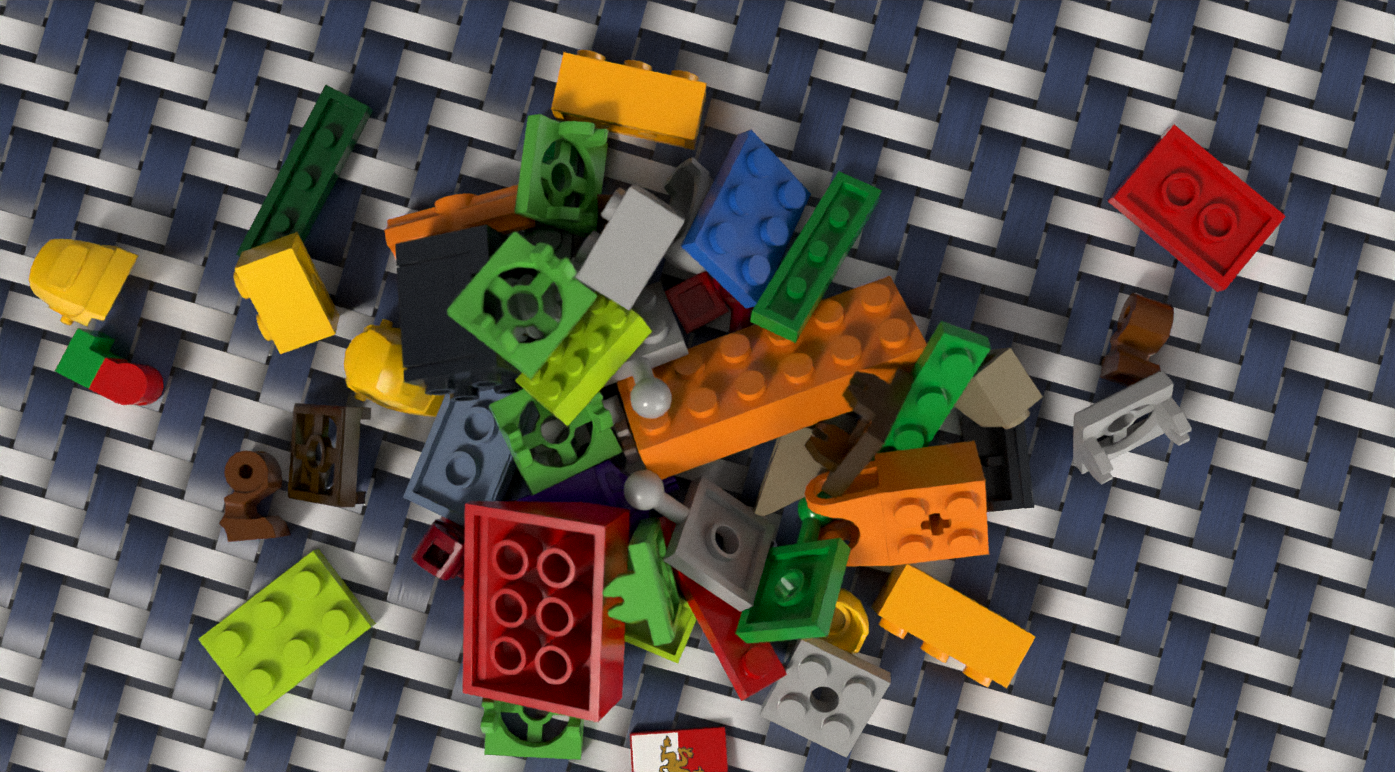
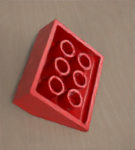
M469 501L465 503L463 693L599 722L619 702L623 694L625 622L609 617L608 609L619 602H623L624 599L621 596L604 597L602 591L618 574L627 572L630 509L586 502Z

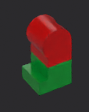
M77 328L55 372L117 404L142 406L150 405L157 401L162 395L164 388L163 378L158 370L146 364L131 363L110 352L109 350L115 339L96 330Z

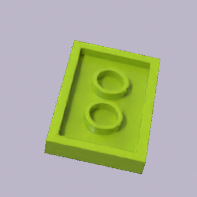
M316 549L198 640L257 716L376 623L323 553Z

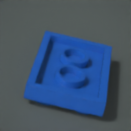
M752 129L737 135L681 247L745 308L755 307L773 278L811 193Z

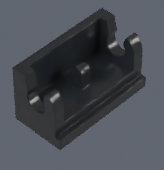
M966 415L959 416L962 442L975 441L985 478L987 512L1034 508L1025 422L1023 421L1009 429H1004V427H981Z

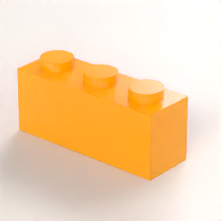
M578 50L577 55L563 52L551 110L557 121L592 122L595 124L594 129H607L608 132L694 150L706 98V83L698 81L699 77L687 71L672 70L671 74L667 75L653 72L650 65L636 60H625L624 65L607 62L605 61V56L590 50Z
M911 564L894 566L871 607L882 617L878 623L882 628L902 639L905 638L907 632L924 641L920 647L923 651L944 663L947 662L950 656L966 665L962 672L986 687H989L993 680L1007 688L1036 637L1022 627Z

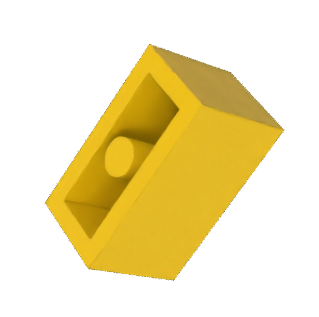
M298 232L241 253L233 273L235 285L244 299H251L258 312L256 319L263 337L267 341L273 340L280 354L336 334L340 315Z

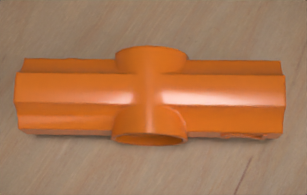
M513 185L478 196L472 193H463L440 198L434 203L435 207L388 219L387 228L384 229L387 246L391 249L396 259V243L481 225H488L506 235L514 231L517 232L535 227V220L514 213L518 185Z

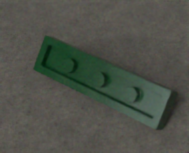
M328 85L324 86L236 255L241 256V253L295 232H298L304 243L373 112L370 107Z

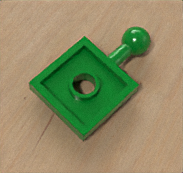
M821 491L817 494L818 498H832L825 491ZM805 497L798 502V515L803 523L797 543L769 548L753 606L743 610L735 634L747 644L828 637L851 548L841 538L818 541L821 527L828 525L833 518L811 511L808 508Z

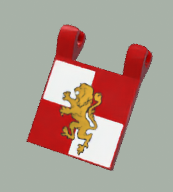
M725 726L630 732L632 772H728Z

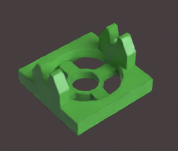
M541 114L529 115L514 213L581 237H588L593 230L596 231L598 222L597 194L602 192L608 148L606 143L608 130L594 129L595 124L592 122L568 121L559 123ZM556 141L554 159L543 163L545 151L552 142ZM571 146L577 149L584 161L583 178L575 176L573 167L569 163ZM556 164L562 168L565 175V184L560 192L555 189L551 180L552 169ZM543 189H544L545 192L549 195V196H548V200L546 199V197H545V195H544ZM571 192L581 195L579 207H563L564 197L570 195Z
M514 231L447 309V314L532 379L595 302L597 295L575 278L577 272L570 260L567 258L558 259L554 255L552 246L538 243L534 247ZM516 267L534 268L540 271L529 286L519 285L511 287L497 276L505 270ZM553 282L557 285L563 301L562 316L559 322H556L543 311L544 302L542 296ZM486 289L502 301L501 311L503 317L496 325L494 319L490 315L484 314L483 297ZM527 293L532 296L538 305L536 315L525 321L512 317L508 311L507 302L513 295ZM534 326L546 335L545 338L535 342L518 343L512 332L516 327L527 328Z
M524 389L489 404L490 411L531 496L622 452L611 429L613 426L611 413L608 409L604 408L600 391L568 425L569 435L564 442L559 444L549 443L543 438L541 433L543 421L555 415L530 396ZM533 401L540 418L536 423L535 431L522 437L518 428L520 416L527 404ZM592 421L591 443L585 453L578 458L570 442L574 437L576 428ZM540 445L556 450L563 466L543 465L532 458L529 450Z
M657 516L639 521L628 545L627 571H632L618 574L604 587L602 593L604 597L621 596L624 599L623 602L609 607V617L627 623L647 619L654 646L673 641L682 605L672 566L663 561L667 546L660 519H657Z
M483 697L481 707H484V715L480 727L482 733H485L484 755L581 760L584 719L569 716L568 724L561 734L549 741L543 742V724L548 722L553 715L562 714L549 712L545 717L536 719L527 715L524 706ZM500 712L518 713L521 719L528 724L527 741L520 740L508 730Z

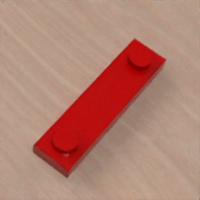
M662 516L658 519H660L668 548L676 524ZM672 567L674 578L741 701L788 675L770 642L747 644L735 634L742 611L740 612Z

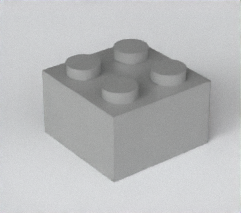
M636 183L631 185L628 191L620 187L615 191L601 214V217L609 221L604 231L600 234L593 230L574 261L582 265L575 278L628 310L631 309L685 221V214Z

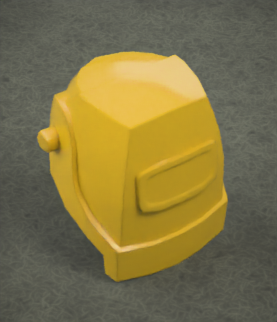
M50 239L35 257L28 280L34 294L48 304V308L62 315L60 321L63 324L71 326L76 321L88 327L92 318L105 321L139 255L117 246L99 245L73 239Z
M382 319L380 326L368 325L364 327L363 332L350 342L345 350L344 357L345 381L347 387L356 392L354 398L363 402L367 398L382 407L406 414L436 417L445 395L425 394V388L404 383L403 370L407 368L403 367L401 329L393 328V322Z

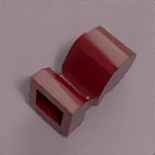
M443 516L440 519H435L412 553L411 558L421 568L442 580L449 581L450 578L455 579L456 576L464 579L465 527Z

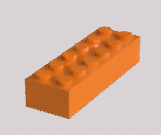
M887 276L821 300L796 343L755 324L687 349L688 355L651 368L654 377L667 384L672 396L669 409L660 417L653 419L645 418L637 414L633 409L630 400L631 391L635 386L633 376L618 381L617 385L643 463L647 470L656 473L663 480L852 411L842 393L850 384L849 380L856 371L875 374L888 382L899 367L910 373L927 343L891 276Z

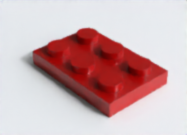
M1175 124L1165 130L1107 200L1216 292L1223 291L1230 285L1286 217Z

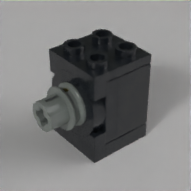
M481 225L395 244L396 266H399L397 268L402 359L403 367L407 368L403 370L404 383L425 388V394L427 395L449 394L450 400L457 402L477 400L480 398L481 391L494 389L496 394H513L523 389L515 381L522 373L519 369L447 314V309L509 238L508 236L488 225ZM524 267L505 270L497 275L511 287L519 285L529 286L535 279L532 268ZM553 282L542 296L544 302L543 311L556 322H559L562 316L563 301L557 285ZM486 289L483 297L484 314L490 315L494 319L496 325L503 317L501 311L502 301ZM527 293L515 294L507 302L509 313L518 320L525 321L531 319L538 311L536 300ZM534 326L527 328L516 327L512 332L518 343L535 342L536 339L544 336Z

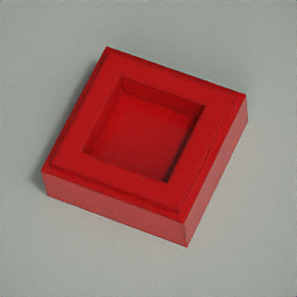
M707 271L698 273L665 291L666 297L687 335L729 312Z

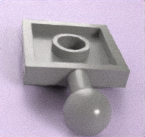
M660 281L644 287L631 307V310L640 315L652 330L651 334L603 386L605 387L633 376L635 386L631 391V405L637 414L650 419L665 414L672 400L669 387L665 382L654 377L651 368L689 354Z
M639 470L632 473L624 485V496L627 502L638 510L654 508V510L676 524L663 561L740 612L752 607L776 526L762 516L754 514L752 509L703 475L690 483L684 503L681 504L667 493H664L663 482L656 473L649 470ZM715 533L723 537V544L727 553L718 547Z
M818 637L798 639L785 664L782 663L788 675L774 682L762 704L760 716L847 758L889 687L891 673ZM822 686L829 687L838 694V697L831 702H822L813 696L812 691Z

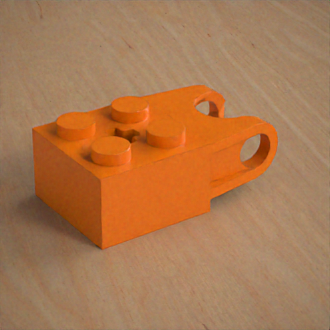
M975 441L876 453L875 461H871L865 466L841 497L828 499L817 497V494L823 491L821 488L829 472L816 476L805 488V499L811 511L830 518H843L821 528L818 541L833 538L848 540L850 542L848 546L851 550L846 567L894 566L989 554L985 478Z

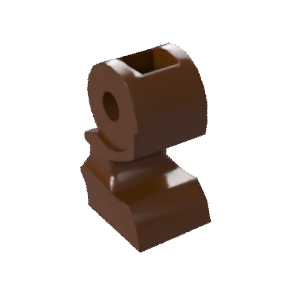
M1132 293L1124 303L1119 315L1118 331L1110 338V352L1102 360L1099 378L1129 387L1159 371L1161 372L1160 365L1149 362L1150 356L1156 354L1170 336L1174 320L1173 306L1138 293Z
M244 450L235 453L227 461L224 472L226 482L234 492L224 497L225 512L219 522L220 526L225 529L228 542L290 536L291 533L287 523L279 515L263 517L257 513V504L282 487V469L273 455L265 451Z

